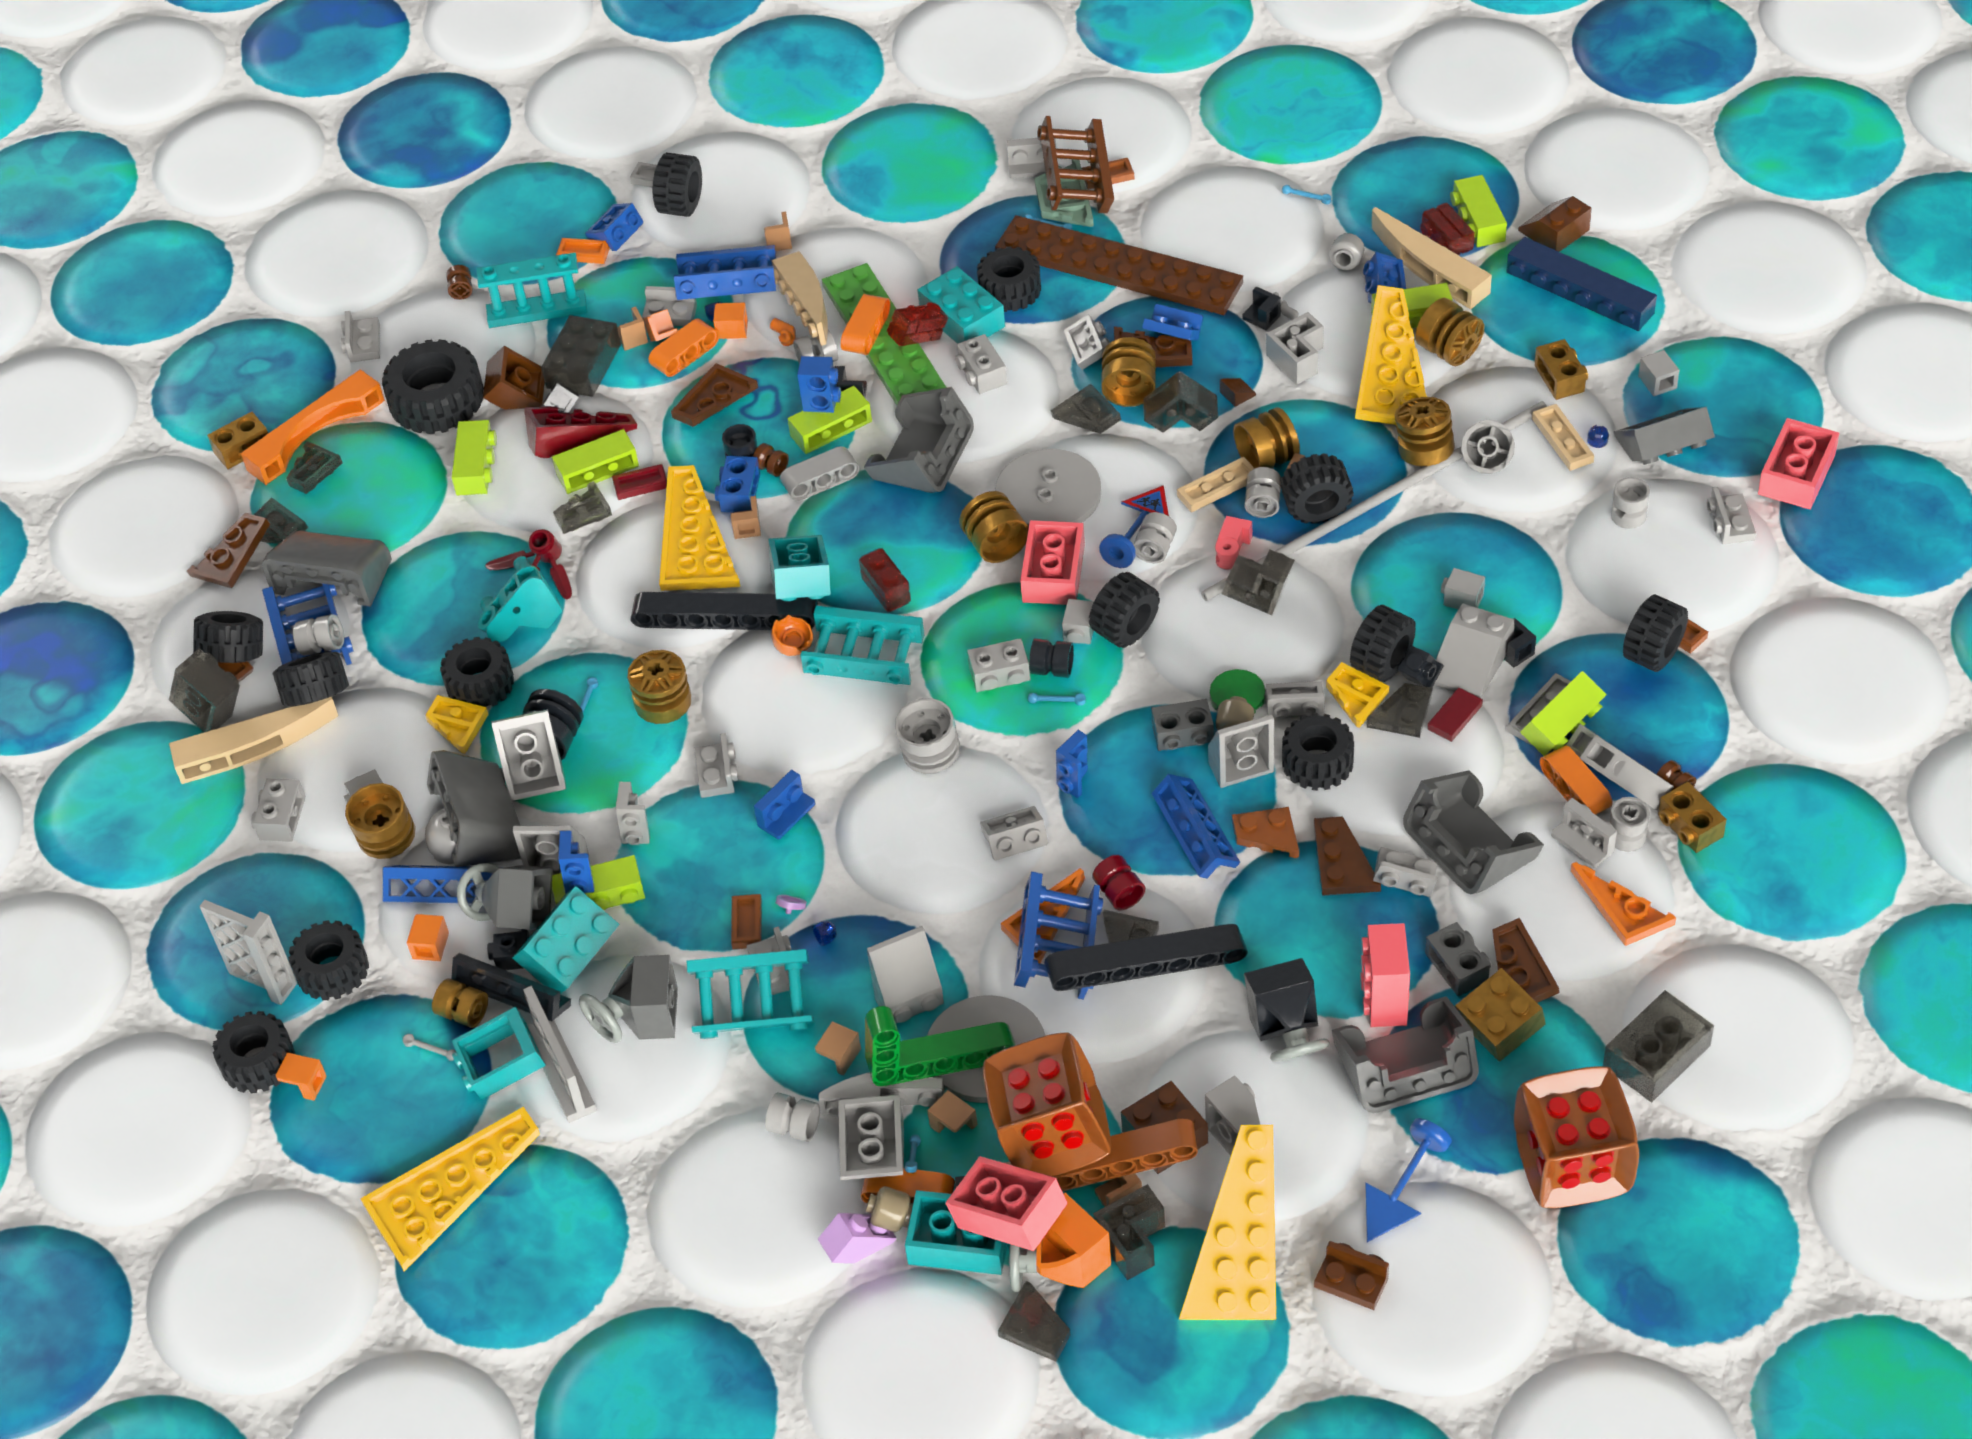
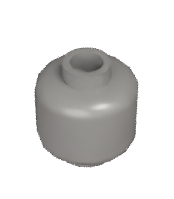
M1344 233L1334 240L1329 252L1332 264L1341 270L1356 268L1365 251L1364 244L1358 236L1351 233Z

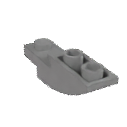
M1582 724L1579 725L1566 744L1582 761L1657 811L1661 797L1671 792L1674 787Z
M870 1072L841 1081L820 1092L819 1103L822 1115L838 1117V1100L900 1095L902 1106L922 1105L931 1107L945 1093L943 1078H923L889 1086H876L872 1081Z

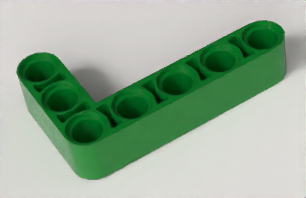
M875 1007L865 1017V1058L872 1081L876 1086H889L983 1067L984 1061L993 1054L1016 1045L1010 1027L1005 1022H995L900 1041L899 1031L892 1010L889 1007Z

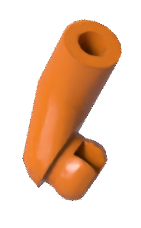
M777 318L771 321L770 329L780 333L778 338L783 346H791L796 339L795 327Z

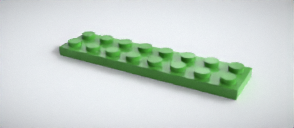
M868 263L822 279L823 288L846 325L863 294L889 298ZM890 299L888 318L866 357L897 405L902 395L947 387Z

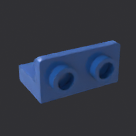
M633 203L613 204L585 235L589 240L606 241L612 251H617L644 222Z
M1375 252L1370 261L1368 260L1365 263L1363 274L1365 275V292H1367L1368 303H1371L1372 294L1377 292L1378 285L1406 289L1403 260Z
M1156 304L1152 318H1144L1142 328L1187 340H1198L1203 315Z
M1079 729L1056 750L1057 785L1063 792L1070 793L1076 798L1082 795V777L1088 770L1087 735Z
M791 769L754 805L757 825L776 839H781L815 806V799L803 792L800 774Z
M572 830L560 831L558 860L565 894L575 886L583 893L594 892L595 886L589 855L587 853H580L579 842H574Z

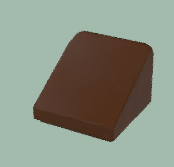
M1241 378L1220 379V393L1235 407L1256 396V392Z

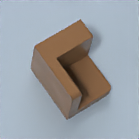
M786 211L781 212L783 224L764 228L767 246L775 245V251L792 249Z
M636 306L631 308L633 321L615 328L616 335L625 351L648 343L644 320Z
M751 496L752 510L731 513L735 539L761 536L756 496Z
M833 1021L815 1046L816 1053L836 1062L837 1073L841 1075L846 1073L861 1050L858 1032Z
M949 1090L927 1110L930 1127L938 1133L945 1127L956 1133L965 1124L971 1129L978 1125L976 1110Z
M1136 1173L1114 1178L1097 1187L1095 1195L1111 1216L1142 1198V1182Z

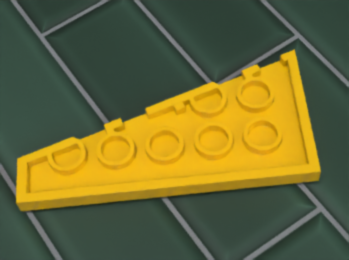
M1378 285L1355 419L1396 425L1395 413L1403 403L1414 398L1427 396L1419 356L1414 343L1413 329H1411L1404 290L1402 288Z
M694 465L668 467L659 580L660 590L741 587L738 575L734 570L732 560L727 552L725 542L712 514L708 499H706Z
M524 1106L360 1198L403 1271L540 1135L538 1127Z
M1273 1125L1240 1126L1179 1320H1276Z

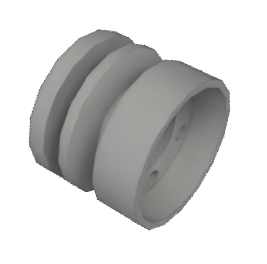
M921 698L909 702L900 710L896 717L895 730L905 763L912 770L923 774L938 773L950 767L960 754V741L956 731L954 716L950 708L942 701L933 698Z

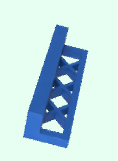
M1168 774L1152 792V795L1198 876L1208 879L1219 865L1236 868L1240 864V860L1193 779Z
M473 866L383 867V902L458 903L457 896H451L444 887L451 880L459 882L462 875ZM481 872L484 881H488L493 875L489 872ZM391 879H401L409 888L402 895H391ZM408 879L417 880L412 884ZM423 879L430 880L437 888L430 896H424L416 888ZM437 880L445 881L442 884H440ZM474 882L470 885L467 884L466 893L469 892L473 896L466 897L468 903H472L476 897L475 891L472 889L475 885ZM412 891L416 896L407 895ZM439 892H441L444 896H436V895H437Z

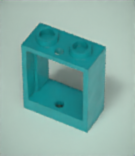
M516 1007L452 1040L456 1050L452 1057L460 1070L464 1069L466 1075L462 1076V1080L470 1093L475 1091L481 1100L546 1066L525 1019ZM515 1034L524 1054L480 1077L471 1057Z

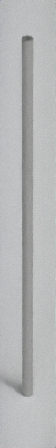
M1541 401L1502 424L1511 431L1532 419L1533 411L1545 408L1547 405ZM1461 447L1455 449L1447 460L1436 465L1423 467L1201 592L1203 599L1208 601L1463 458Z

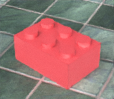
M1787 418L1762 470L1758 494L1811 510L1835 457L1839 432Z
M1030 520L1020 581L1022 603L1067 605L1068 599L1077 600L1085 548L1084 523Z
M1405 923L1368 925L1367 937H1362L1363 955H1361L1362 972H1360L1361 990H1364L1363 1013L1364 1015H1369L1370 1027L1407 1026L1410 969Z
M979 1156L946 1201V1205L959 1229L1031 1251L1036 1249L1068 1204L1056 1178Z

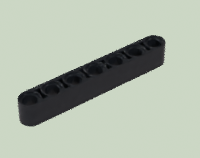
M640 592L634 597L630 620L635 626L640 628L772 630L776 619L779 621L787 615H791L792 617L802 618L813 629L815 626L814 611L816 605L818 606V601L808 597H800L793 601H783L776 599L775 594Z
M1225 924L1058 951L1047 956L1044 964L1052 988L1055 991H1066L1231 964L1244 959L1248 954V950L1239 927L1236 924Z

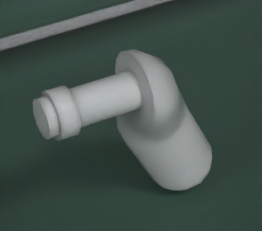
M1281 300V313L1292 320L1297 318L1299 315L1298 311L1289 307L1285 300Z

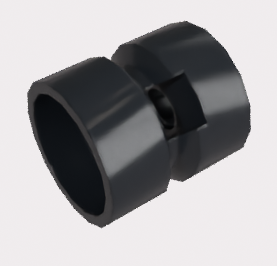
M736 424L727 428L722 435L725 458L726 456L753 457L757 449L756 433L753 428L745 424Z
M1034 638L1030 651V674L1047 675L1051 671L1055 677L1069 678L1074 659L1073 642L1057 641L1052 645L1049 640Z

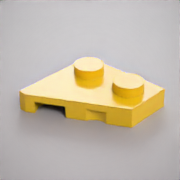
M1343 662L1339 664L1326 680V688L1358 728L1363 725L1389 693L1388 685Z
M437 695L425 716L427 722L461 753L466 754L489 714L487 707Z

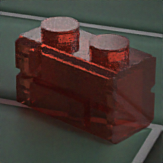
M1447 202L1438 205L1436 209L1431 208L1424 211L1420 225L1423 235L1457 255L1469 252L1474 248L1475 232Z
M933 302L919 306L909 305L907 308L895 309L887 332L899 346L940 340L943 332L942 328H945L948 317L941 310L940 306Z
M883 548L876 549L859 559L863 581L887 612L894 611L911 601L909 582L904 575H901L900 570Z

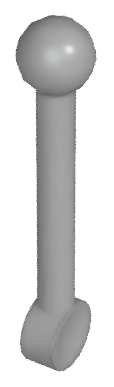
M406 1034L403 1037V1043L406 1047L415 1045L444 1055L449 1061H454L452 1054L456 1050L451 1049L448 1051L418 1041L412 1034Z

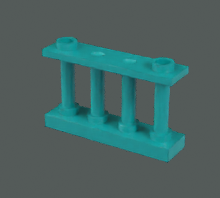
M576 252L476 268L478 288L488 287L492 302L491 304H486L489 328L587 313L584 289L575 290L572 274L578 273ZM562 276L566 292L551 294L547 278ZM537 279L541 296L526 298L523 282ZM512 283L516 300L502 302L498 285Z
M816 605L814 619L816 631L820 632L814 652H801L804 673L886 682L896 685L911 684L909 663H905L910 643H923L925 635L923 619L921 617ZM831 633L846 635L841 655L825 654ZM858 636L873 638L867 658L851 657ZM884 639L900 641L894 662L878 660Z
M802 949L687 960V973L695 975V979H699L702 1025L692 1026V1033L700 1034V1039L718 1038V1032L778 1026H789L791 1031L808 1029L807 1024L814 1023V1017L812 1015L804 1016L800 978V970L803 969L802 964H809L808 951ZM784 966L785 971H788L792 1017L774 1019L770 973L773 972V967ZM755 969V974H758L762 1020L744 1021L740 975H743V970ZM725 972V976L729 979L732 1023L714 1024L711 991L713 973Z

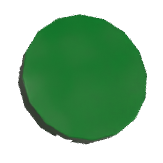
M1229 670L1216 676L1211 683L1210 701L1212 707L1217 711L1222 701L1233 696L1243 697L1254 708L1255 714L1256 710L1264 705L1266 689L1263 681L1256 674L1247 670Z

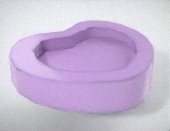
M778 895L775 903L785 908L786 914H791L792 910H804L807 902L789 895Z

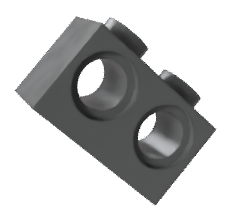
M1207 699L1151 707L1152 726L1158 751L1204 745L1210 743L1214 737V726Z
M1458 922L1426 936V956L1457 996L1477 988L1489 978L1491 963L1488 956L1478 950L1471 934L1467 930L1464 931Z

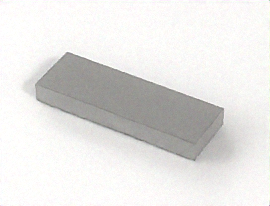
M1555 673L1507 725V732L1531 745L1520 731L1571 681Z

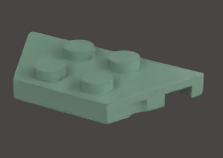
M1072 159V164L1063 169L1082 170L1080 160ZM1046 174L1034 178L1042 218L1088 227L1094 226L1089 200L1062 198L1057 210H1051L1050 200H1047L1046 196L1048 187ZM1060 178L1063 189L1086 190L1084 180Z

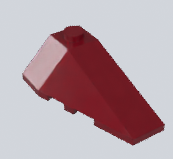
M526 407L524 410L529 447L533 454L540 458H551L552 455L560 454L623 429L625 432L637 429V423L631 414L600 411L596 413V416H593L580 409H574L572 414L558 412V407Z

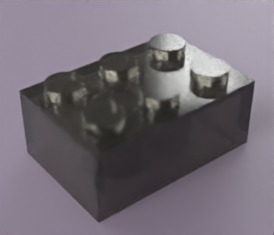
M570 315L541 366L546 388L552 389L558 380L579 395L593 397L621 346L617 324Z
M199 648L175 669L169 701L200 730L208 732L218 729L233 715L240 685L237 678L231 672H225L218 666L217 660L210 653L205 654Z
M1664 990L1606 1045L1603 1067H1610L1617 1078L1652 1103L1710 1047L1714 1025Z

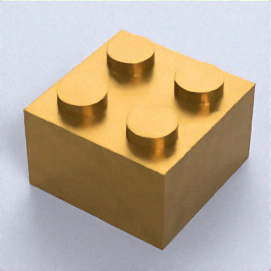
M1502 968L1455 1005L1458 1012L1473 1029L1474 1037L1499 1062L1546 1025L1542 1007Z

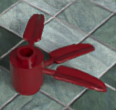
M536 530L531 534L529 538L531 552L526 553L522 550L489 561L485 565L489 570L514 568L513 562L517 557L525 556L527 560L528 557L536 555L531 565L537 567L540 560L545 563H551L550 574L558 591L564 599H569L572 596L567 573L563 565H557L555 562L562 553L561 543L548 530Z

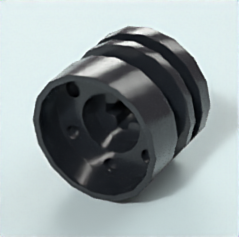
M538 689L531 693L522 715L548 709L560 758L563 760L572 744L573 737H575L584 718L583 711L576 701L559 691Z

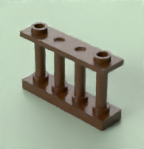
M1045 116L1042 125L1038 127L1037 138L1041 140L1048 184L1046 196L1047 200H1050L1051 210L1056 211L1063 198L1094 200V203H1097L1098 213H1108L1114 201V192L1102 119H1092L1089 127L1083 131L1052 129L1051 116ZM1054 139L1084 140L1087 143L1088 150L1055 148ZM1057 158L1087 160L1091 165V170L1058 168ZM1060 178L1090 180L1091 183H1094V190L1063 189Z

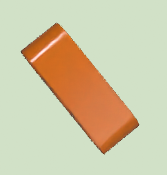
M863 294L843 331L841 350L863 355L869 354L890 312L889 298Z
M694 319L656 346L649 355V363L666 376L673 377L712 349L719 340V332L701 319Z
M1565 745L1540 758V767L1544 775L1567 802L1573 798L1580 804L1589 807L1595 815L1612 807L1613 803L1609 791L1569 746Z
M904 1168L903 1175L865 1178L860 1198L865 1203H868L871 1193L877 1195L879 1189L886 1186L909 1194L910 1202L914 1203L916 1190L952 1194L955 1180L945 1173L924 1170L909 1173Z

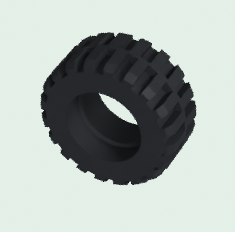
M431 339L425 340V343L418 344L417 342L411 344L410 348L400 350L398 356L394 355L383 372L382 386L392 417L408 430L411 428L412 431L422 433V431H425L427 434H435L436 431L444 433L448 432L452 427L458 428V422L469 421L473 417V412L476 413L484 399V387L474 355L467 348L461 347L460 344L453 341L448 343L446 340L439 339L433 342ZM446 383L436 389L421 390L431 384Z

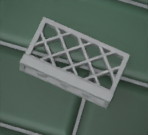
M204 900L200 905L201 911L229 974L265 988L271 1001L282 1005L296 986L297 981L270 915L259 911L256 917L252 919Z
M532 986L523 989L534 1022L528 1025L546 1064L543 1070L568 1122L571 1123L596 1112L595 1103L555 1021L551 1022L547 1019Z

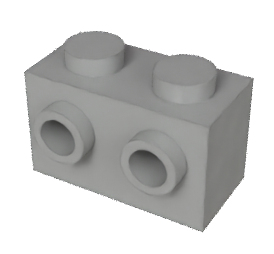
M985 334L957 344L958 355L955 356L957 366L960 370L965 371L969 385H974L979 394L1007 384L1006 366Z
M1021 638L967 650L969 669L976 692L1030 681L1029 662Z
M266 779L264 788L260 790L258 795L259 805L257 811L252 814L251 819L252 828L256 830L259 840L293 841L305 801V794L299 780Z

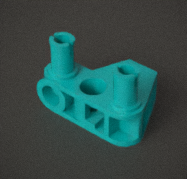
M525 556L517 557L514 560L513 567L516 572L495 598L487 596L480 602L483 613L479 618L478 628L486 632L488 638H491L492 641H506L519 626L548 629L563 611L556 595L540 570L532 566L530 560H526Z

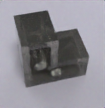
M1181 371L1177 372L1143 398L1144 421L1162 433L1180 420L1201 431L1218 418L1217 395Z
M1270 549L1262 565L1252 559L1238 555L1228 575L1222 595L1273 615L1295 560Z
M1147 1184L1093 1213V1218L1109 1232L1111 1257L1127 1280L1155 1266L1154 1246L1147 1237L1165 1227L1164 1207Z

